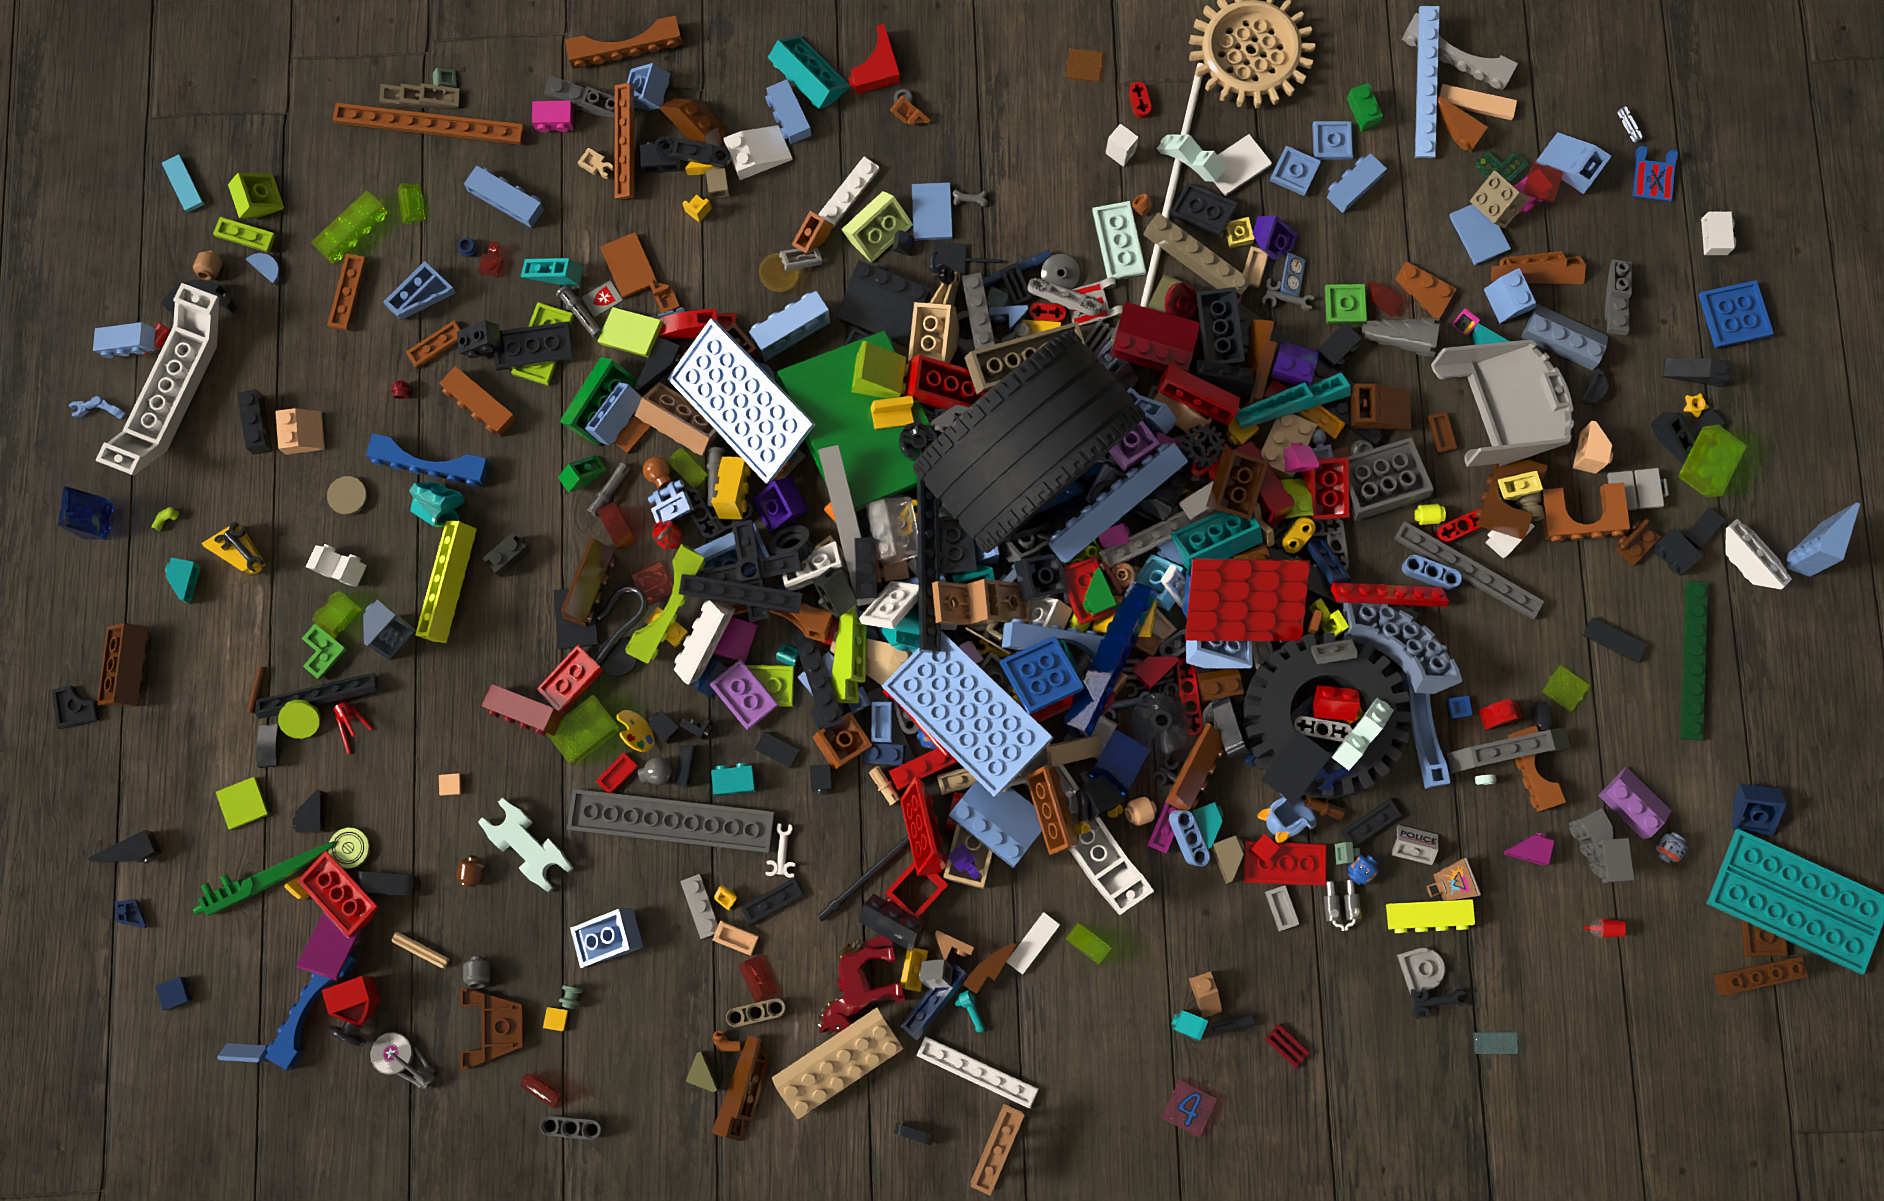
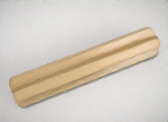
M396 932L392 938L393 943L441 968H445L449 962V958L400 932Z

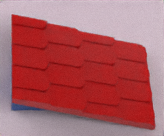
M1192 558L1191 571H1186L1182 608L1187 618L1185 640L1299 641L1303 634L1310 561Z

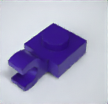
M963 843L947 856L960 873L966 870L974 880L980 876L979 871L972 864L976 858Z

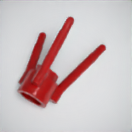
M343 702L334 708V712L336 713L335 718L338 722L347 754L350 755L351 749L343 723L346 724L352 737H355V732L350 723L354 718L353 715L370 731L373 730V727L357 711L355 706L351 707L348 702Z

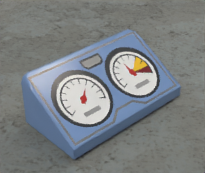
M1291 253L1287 254L1280 292L1299 297L1305 259Z

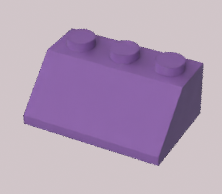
M1627 767L1598 795L1642 839L1652 837L1666 822L1672 811Z

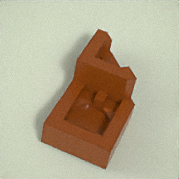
M902 95L890 109L905 124L912 125L914 123H929L931 121Z
M651 278L648 279L661 313L671 310L676 311V309L680 308L673 289L669 285L658 283Z

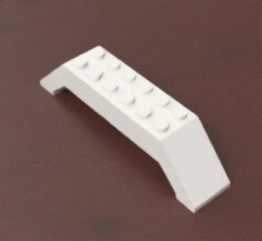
M181 283L173 300L175 301L173 328L123 431L108 443L104 442L96 458L97 462L133 476L168 450L217 348L219 298Z
M1047 746L1021 771L1019 776L1024 775L1028 769L1036 771L1044 766H1048ZM1062 764L1055 767L1060 775V783L1063 792L1066 794L1067 806L1072 814V822L1075 826L1076 823H1080L1078 820V803L1075 792L1079 787ZM1024 783V785L1026 786V788H1027L1028 791L1030 792L1029 787H1028V784H1027V783ZM1097 818L1091 822L1086 821L1091 827L1090 831L1082 835L1078 834L1080 846L1070 849V852L1092 884L1114 910L1121 915L1154 891L1144 876L1126 857L1101 819Z

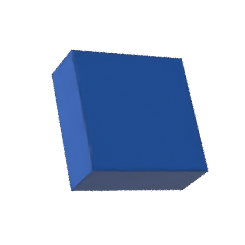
M1469 696L1447 699L1451 719L1472 716Z

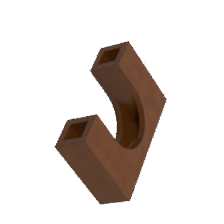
M1521 459L1500 467L1499 464H1492L1491 469L1494 472L1493 474L1489 473L1486 482L1489 488L1488 490L1484 489L1481 501L1484 504L1483 507H1478L1475 516L1479 518L1477 526L1524 540L1533 514L1506 505L1498 493L1500 489L1498 480L1537 471L1542 485L1547 465L1528 459Z

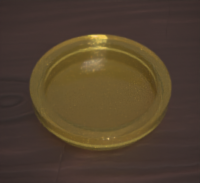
M773 253L761 262L759 277L763 285L768 289L783 292L795 286L799 279L800 271L799 269L785 271V265L782 263L780 253Z

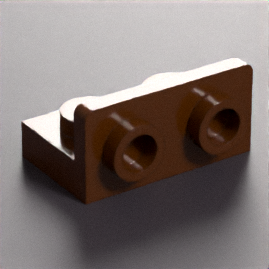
M1647 518L1642 522L1636 521L1630 528L1632 532L1629 535L1625 534L1617 542L1619 546L1615 551L1632 566L1661 537L1647 524L1649 522Z

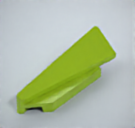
M857 605L853 606L839 619L830 683L837 703H859L858 683L865 682L867 625L861 624L860 617L856 613Z

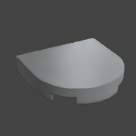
M1418 948L1397 955L1410 995L1411 989H1415L1417 993L1422 992V987L1429 990L1438 986L1442 981L1445 973V964L1442 957L1435 951L1428 948Z

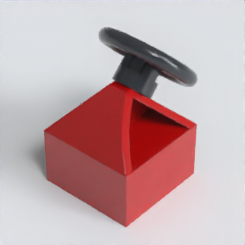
M360 976L322 990L328 1014L345 1021L342 1028L334 1025L328 1026V1032L345 1042L359 1047H364L366 1041L356 1034L361 1026L371 1017L380 1002L374 977Z

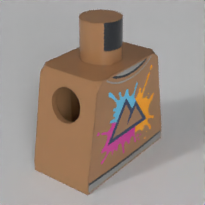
M1467 858L1460 859L1433 874L1436 883L1426 886L1430 897L1441 894L1443 901L1481 895Z

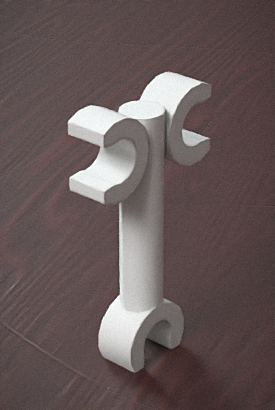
M781 824L777 825V832L780 834L777 864L771 860L767 861L768 865L774 866L772 872H766L767 876L779 874L785 875L788 878L795 877L794 874H789L787 869L790 866L796 867V864L793 862L785 864L788 836L792 833V825L788 826L787 832L781 831Z

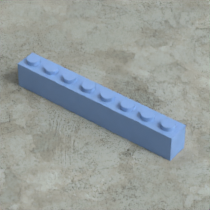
M1164 442L1158 446L1157 452L1153 456L1148 455L1141 461L1142 465L1129 470L1124 480H1118L1111 486L1112 490L1099 495L1096 498L1097 502L1095 504L1086 506L1082 509V514L1077 519L1075 517L1070 519L1065 524L1066 528L1062 531L1058 530L1050 536L1051 540L1048 542V545L1061 562L1071 560L1188 462L1175 443Z

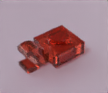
M490 241L488 254H482L478 269L479 274L499 277L503 259L498 257L501 247L498 245V242Z

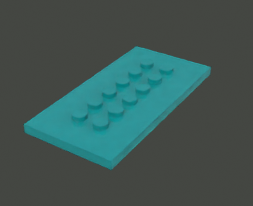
M1736 829L1706 903L1858 974H1865L1884 923L1883 894L1740 829Z

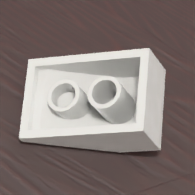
M778 125L740 131L723 138L725 146L730 152L731 161L739 180L793 160Z

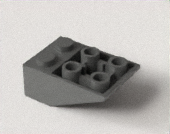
M1602 808L1590 811L1569 822L1571 834L1574 838L1578 839L1581 844V852L1584 856L1588 857L1591 862L1590 867L1592 871L1598 876L1600 859L1596 855L1597 841L1613 839V827Z

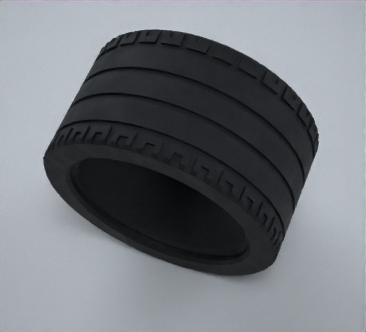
M1067 330L1033 353L967 409L920 455L913 465V471L921 480L925 481V485L935 497L943 501L942 505L955 520L958 519L960 521V526L972 539L977 541L976 544L984 553H989L1121 441L1145 418L1146 413L1138 404L1133 402L1134 399L1124 387L1116 383L1117 379L1104 364L1099 363L1098 357L1086 344L1082 343L1079 335L1074 330Z

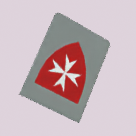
M609 280L584 295L582 300L593 317H596L621 302L622 298Z

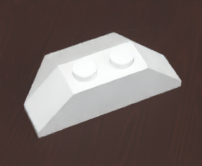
M1738 519L1726 528V555L1752 584L1782 589L1792 580L1781 561L1752 529L1742 524Z

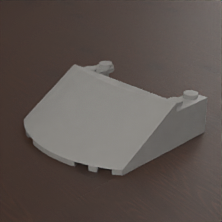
M1533 340L1443 348L1431 364L1433 372L1439 379L1467 376L1492 447L1471 449L1465 454L1464 459L1467 467L1499 464L1500 467L1570 442L1572 436L1571 428L1574 426V420H1572L1571 415L1573 405L1568 387L1559 369L1552 366L1548 361L1550 357L1547 353L1542 354L1536 348L1537 344Z

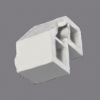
M326 544L323 547L315 546L306 565L307 568L329 578L337 579L344 584L357 587L367 566L360 562L361 559L351 554L349 557L335 553V548Z

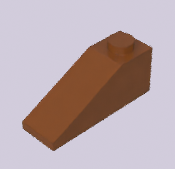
M1441 96L1437 99L1436 112L1451 137L1460 148L1471 152L1488 127Z

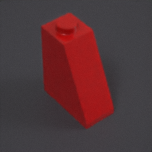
M1517 699L1503 700L1478 711L1485 730L1524 719Z

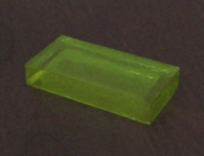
M681 447L666 460L692 488H696L708 476Z

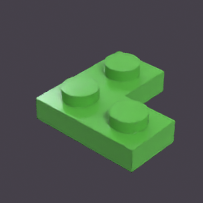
M314 624L302 639L315 649L316 652L303 667L317 679L321 680L347 649L321 627Z

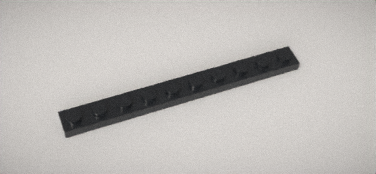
M917 476L919 652L940 653L941 623H936L932 583L940 581L939 500L925 485V481Z

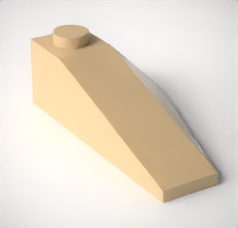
M835 632L830 652L835 654L838 632ZM866 638L865 675L882 686L913 652L909 650L900 651L889 643Z

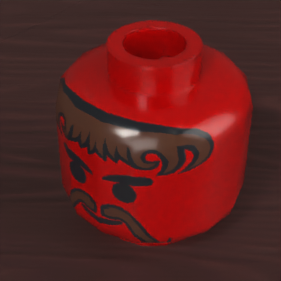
M659 521L653 527L652 537L662 549L672 550L681 543L682 532L672 521Z

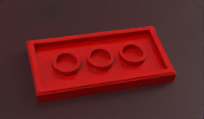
M1244 841L1243 883L1326 886V844L1275 842L1280 848L1265 863L1250 850L1256 842Z

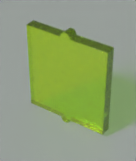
M1559 665L1554 674L1548 678L1549 681L1541 692L1572 712L1577 703L1583 700L1582 696L1590 685Z

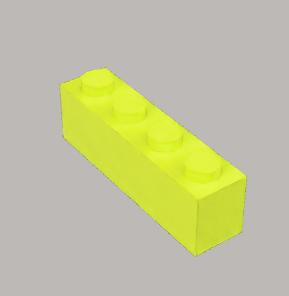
M1473 900L1386 905L1388 930L1395 929V933H1407L1409 928H1415V932H1427L1429 927H1436V931H1448L1449 926H1456V930H1468L1469 925H1475Z

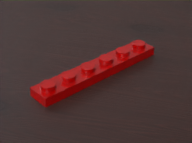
M1333 583L1331 587L1336 602L1447 607L1449 603L1443 587Z

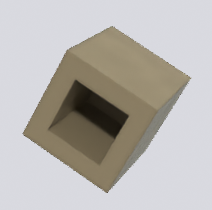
M714 167L706 171L711 200L730 197L725 168Z

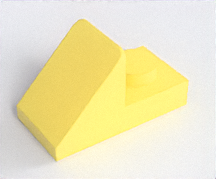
M1537 471L1498 480L1503 498L1506 500L1517 501L1521 496L1543 490Z

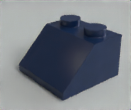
M1740 783L1733 802L1732 829L1774 835L1787 805L1781 789Z

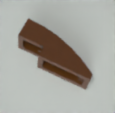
M1016 944L1006 945L989 955L970 973L963 986L977 994L987 976L995 981Z

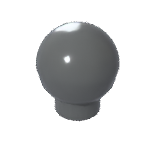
M654 757L645 764L644 768L638 769V776L643 785L647 783L654 785L664 784L672 775L670 763L662 757Z

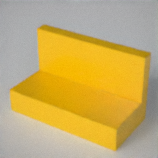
M906 396L873 401L871 413L875 430L907 426L910 423H914L911 407L914 404L913 397Z

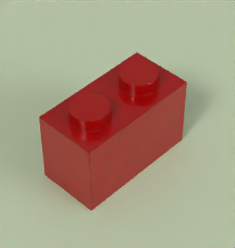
M1317 686L1313 702L1314 717L1355 721L1360 705L1359 691L1350 688Z

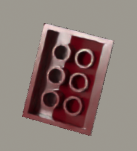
M1125 301L1109 356L1162 372L1166 371L1169 364L1188 372L1200 323Z

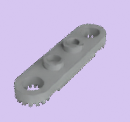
M1034 278L1029 281L1028 291L1034 295L1087 315L1097 316L1100 314L1102 305L1097 300L1093 301V299L1086 298L1085 295L1053 283L1048 284L1042 279L1040 281L1039 278L1038 280Z

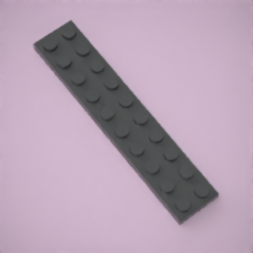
M573 789L567 830L769 853L774 812Z

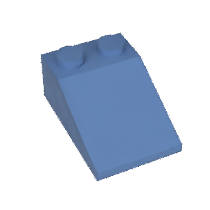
M633 908L617 909L570 928L581 968L643 948Z

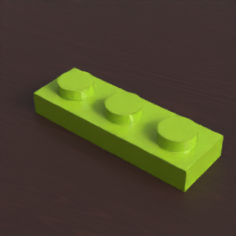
M222 217L219 218L213 233L217 238L267 253L270 252L276 237L272 232Z

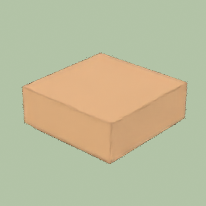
M461 774L439 775L440 796L461 794Z

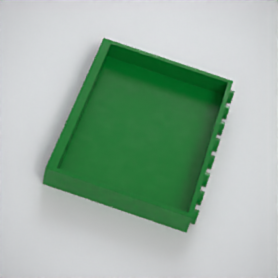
M885 331L779 370L776 376L779 386L815 423V426L806 436L805 441L825 483L826 480L818 450L835 445L839 446L855 512L917 487V475L913 471V465L916 461L904 456L898 442L905 426L875 430L871 405L875 400L886 398L852 392L856 357L863 341L895 353L892 339L886 335ZM906 376L903 378V383H906ZM913 400L914 404L911 407L913 421L921 422L929 427L931 422L926 417L925 407ZM918 428L919 433L923 434L924 429ZM906 436L903 437L904 441L911 440ZM927 441L925 446L929 447L933 441ZM914 449L912 456L918 457L920 452Z

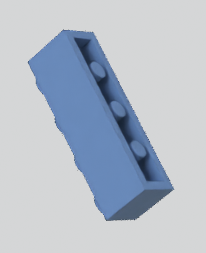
M476 165L464 183L468 192L530 228L534 226L544 211L539 198L534 195L528 196L522 188L509 185L505 178L501 176L497 178L493 175L492 171L485 167L482 169Z

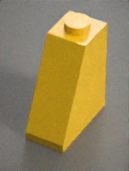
M239 524V526L235 529V532H239L241 529H245L242 525ZM229 527L202 543L205 548L248 575L259 573L262 567L266 565L265 562L263 565L258 563V561L254 562L253 567L256 571L253 572L248 569L247 560L232 544L228 550L224 551L221 546L224 545L225 540L219 543L214 541L217 535H224L229 530ZM247 532L243 537H237L253 556L263 560Z

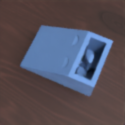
M1557 132L1536 163L1584 194L1611 158V155L1596 145Z

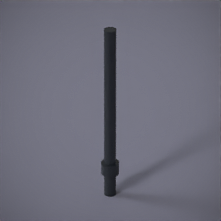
M908 835L841 895L828 902L829 905L817 915L821 922L834 911L837 912L841 908L840 905L910 844Z

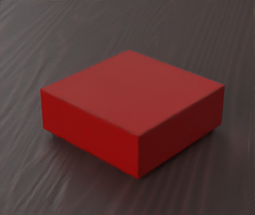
M1263 834L1250 850L1267 863L1280 847L1267 835Z

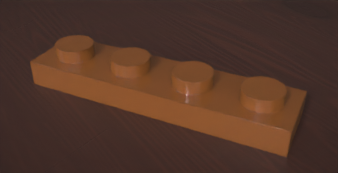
M347 253L345 255L327 324L329 328L343 331L349 330L367 261L364 256Z

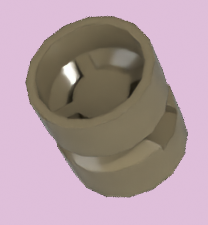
M1541 492L1521 496L1519 500L1515 501L1516 505L1520 507L1518 510L1533 514L1531 522L1545 518L1544 508L1539 505L1542 502Z

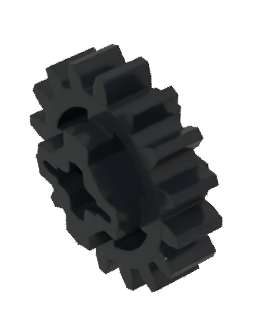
M1198 424L1195 428H1190L1189 433L1184 434L1187 440L1181 443L1186 446L1182 452L1188 453L1186 459L1191 458L1192 465L1198 463V467L1201 468L1205 464L1207 468L1212 466V464L1218 463V459L1222 456L1220 452L1226 448L1221 446L1225 439L1219 438L1222 434L1221 432L1215 433L1216 427L1209 429V424H1205L1203 427L1201 424ZM1200 433L1198 439H1193L1196 434ZM1214 452L1210 458H1207L1209 453Z

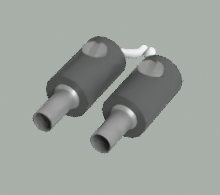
M1347 880L1348 894L1344 895L1346 919L1353 920L1346 927L1336 923V921L1342 920L1339 895H1335L1333 881L1326 882L1328 896H1324L1326 921H1333V924L1336 927H1341L1342 931L1348 930L1349 926L1355 924L1356 919H1362L1360 896L1355 894L1354 880Z

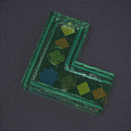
M1488 150L1473 164L1487 179L1493 171H1496L1509 183L1528 165L1515 151L1501 163Z

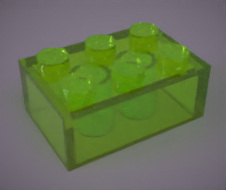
M1719 424L1705 426L1702 428L1678 477L1705 497L1722 496L1747 445Z
M593 694L562 718L554 736L547 733L546 735L567 762L574 766L621 728Z

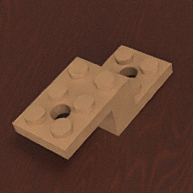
M982 579L969 584L940 581L932 583L936 623L983 626L994 622L1009 623L1012 622V619L1024 620V624L1031 623L1029 603L1022 601L1019 583Z

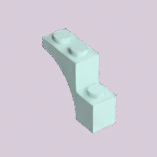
M1166 135L1157 147L1161 154L1172 156L1191 167L1204 181L1216 182L1227 168L1215 151H1203L1190 135Z
M1376 698L1332 758L1350 770L1363 755L1372 740L1383 729L1394 710L1386 702Z

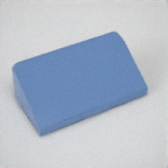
M227 1043L217 1059L264 1062L266 1061L267 1046Z

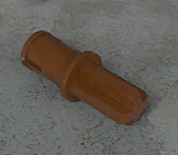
M1306 797L1304 807L1318 811L1322 816L1328 815L1341 820L1345 815L1343 808L1330 804L1328 800L1323 801L1312 797Z

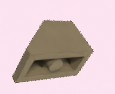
M1236 835L1217 842L1211 847L1226 884L1233 881L1244 855L1242 852L1245 850L1241 839H1237Z

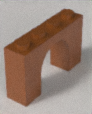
M1624 482L1602 485L1600 488L1602 516L1599 521L1586 525L1577 523L1569 517L1565 508L1563 488L1543 489L1541 491V506H1543L1545 518H1543L1545 540L1551 539V542L1563 541V538L1581 540L1585 536H1592V539H1598L1608 534H1612V537L1624 536V533L1630 529Z

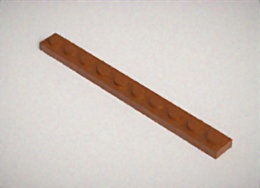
M343 103L335 104L333 122L335 124L517 145L522 144L524 132L523 124Z

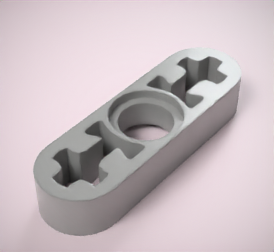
M1305 716L1298 717L1292 724L1295 731H1300L1306 737L1343 743L1352 732V728L1348 724ZM1304 721V725L1311 726L1312 722H1314L1313 734L1310 733L1311 729L1309 728L1300 731V727L1297 724ZM1319 724L1327 726L1328 733L1326 735H1320L1317 732ZM1332 726H1335L1334 731H1340L1344 728L1348 735L1341 738V734L1334 733L1333 737H1330L1333 731Z

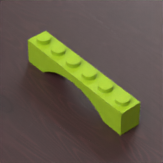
M683 544L679 547L672 561L674 586L668 604L653 622L634 632L625 649L627 654L647 664L650 659H655L658 653L657 646L659 642H664L668 634L666 631L668 625H672L677 617L676 610L678 607H682L686 601V596L678 594L682 574L695 576L697 571L701 572L705 565L703 554Z

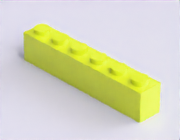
M446 521L416 630V636L433 642H447L470 552L475 540L476 528L459 521Z

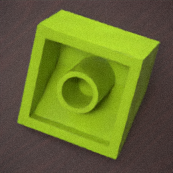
M237 173L228 184L239 218L257 219L284 208L273 174Z

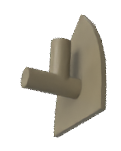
M999 622L988 624L982 636L967 627L965 628L1010 654V652L989 641V638L992 637L1002 643L1003 634L995 630Z

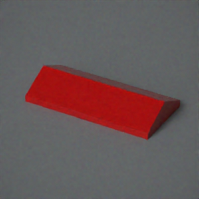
M327 851L297 881L348 937H351L366 926L379 907Z

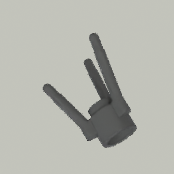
M414 1047V1051L426 1068L425 1070L421 1068L418 1072L395 1053H391V1057L411 1072L414 1078L403 1072H399L397 1075L415 1084L418 1088L422 1087L425 1090L436 1078L433 1075L435 1070L428 1064L418 1047Z

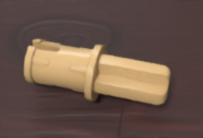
M877 766L869 772L879 787L878 791L881 790L890 806L901 799L892 787V782L888 781L880 767Z

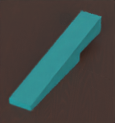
M1338 373L1310 386H1307L1304 382L1238 410L1234 418L1241 429L1351 396L1350 385L1342 373Z

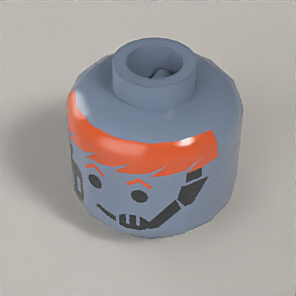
M1674 832L1664 834L1656 846V850L1660 853L1658 857L1667 863L1671 861L1679 862L1688 850V846L1685 844L1687 841Z

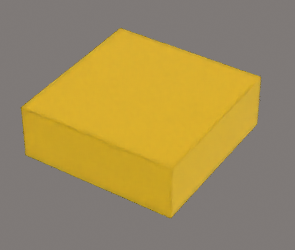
M547 1007L543 1028L565 1031L568 1010Z

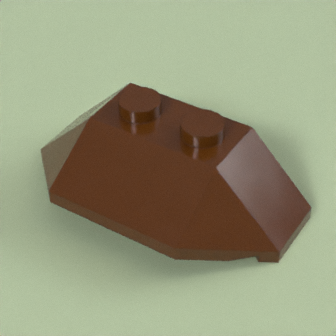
M674 98L660 106L663 113L689 140L725 147L723 138L727 136V125L702 99ZM718 153L716 159L724 155V153Z

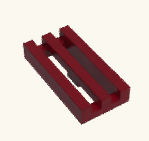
M1279 1024L1264 1038L1294 1068H1297L1300 1062L1309 1054ZM1276 1032H1281L1302 1054L1299 1055ZM1272 1036L1276 1038L1297 1060L1293 1061L1270 1038Z

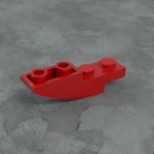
M703 309L665 316L659 319L663 322L657 338H697V334L701 333L710 319H715L726 329L734 322L736 323L735 313H717L716 309Z

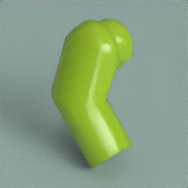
M173 507L164 509L157 514L151 527L161 531L167 519L176 520L178 518L179 511L174 510Z

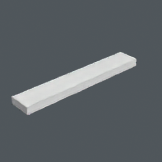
M926 1036L916 1055L1028 1108H1031L1039 1090Z

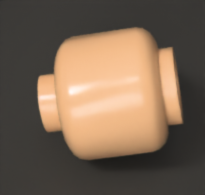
M1147 797L1131 800L1125 808L1127 820L1135 826L1152 822L1157 812L1155 803Z

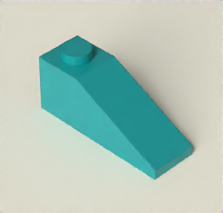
M570 258L525 259L521 277L559 285H580L584 267Z

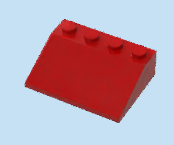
M915 776L901 797L900 802L917 876L941 873L947 865V857L943 853L942 836L938 833L937 829L938 819L933 812V798L929 796V791L920 776Z

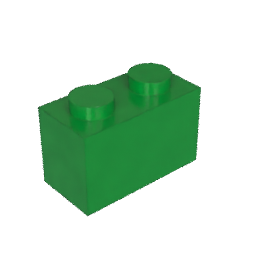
M1369 83L1352 88L1348 94L1347 101L1360 131L1379 126L1383 114Z

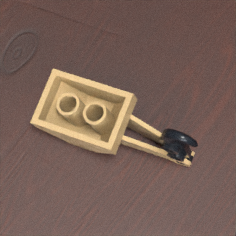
M934 251L931 254L929 269L934 279L940 282L941 285L930 303L914 302L908 361L920 354L950 363L958 347L959 324L954 302L960 282V273L944 264L936 266L935 260L938 251Z

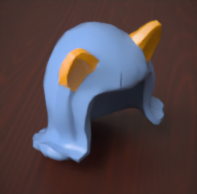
M1282 797L1276 800L1269 809H1264L1258 814L1259 819L1266 821L1269 831L1275 835L1278 843L1297 835L1306 826L1309 829H1313L1317 825L1315 813L1312 809L1304 807V800L1301 797L1295 805Z

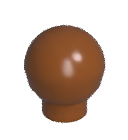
M655 456L646 460L643 465V475L649 482L655 483L658 489L665 488L672 482L669 477L670 467L664 458Z

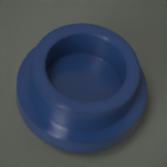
M463 238L459 241L457 249L462 256L470 257L476 253L477 244L471 238Z

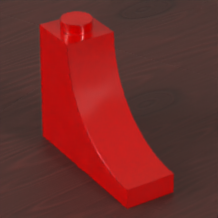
M884 24L877 25L878 41L872 55L863 64L851 69V77H848L851 88H855L856 94L900 83V74Z

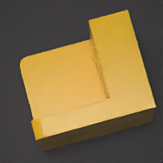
M695 195L689 203L687 201L682 203L685 212L699 223L712 209L710 201L707 198L703 200L698 195Z

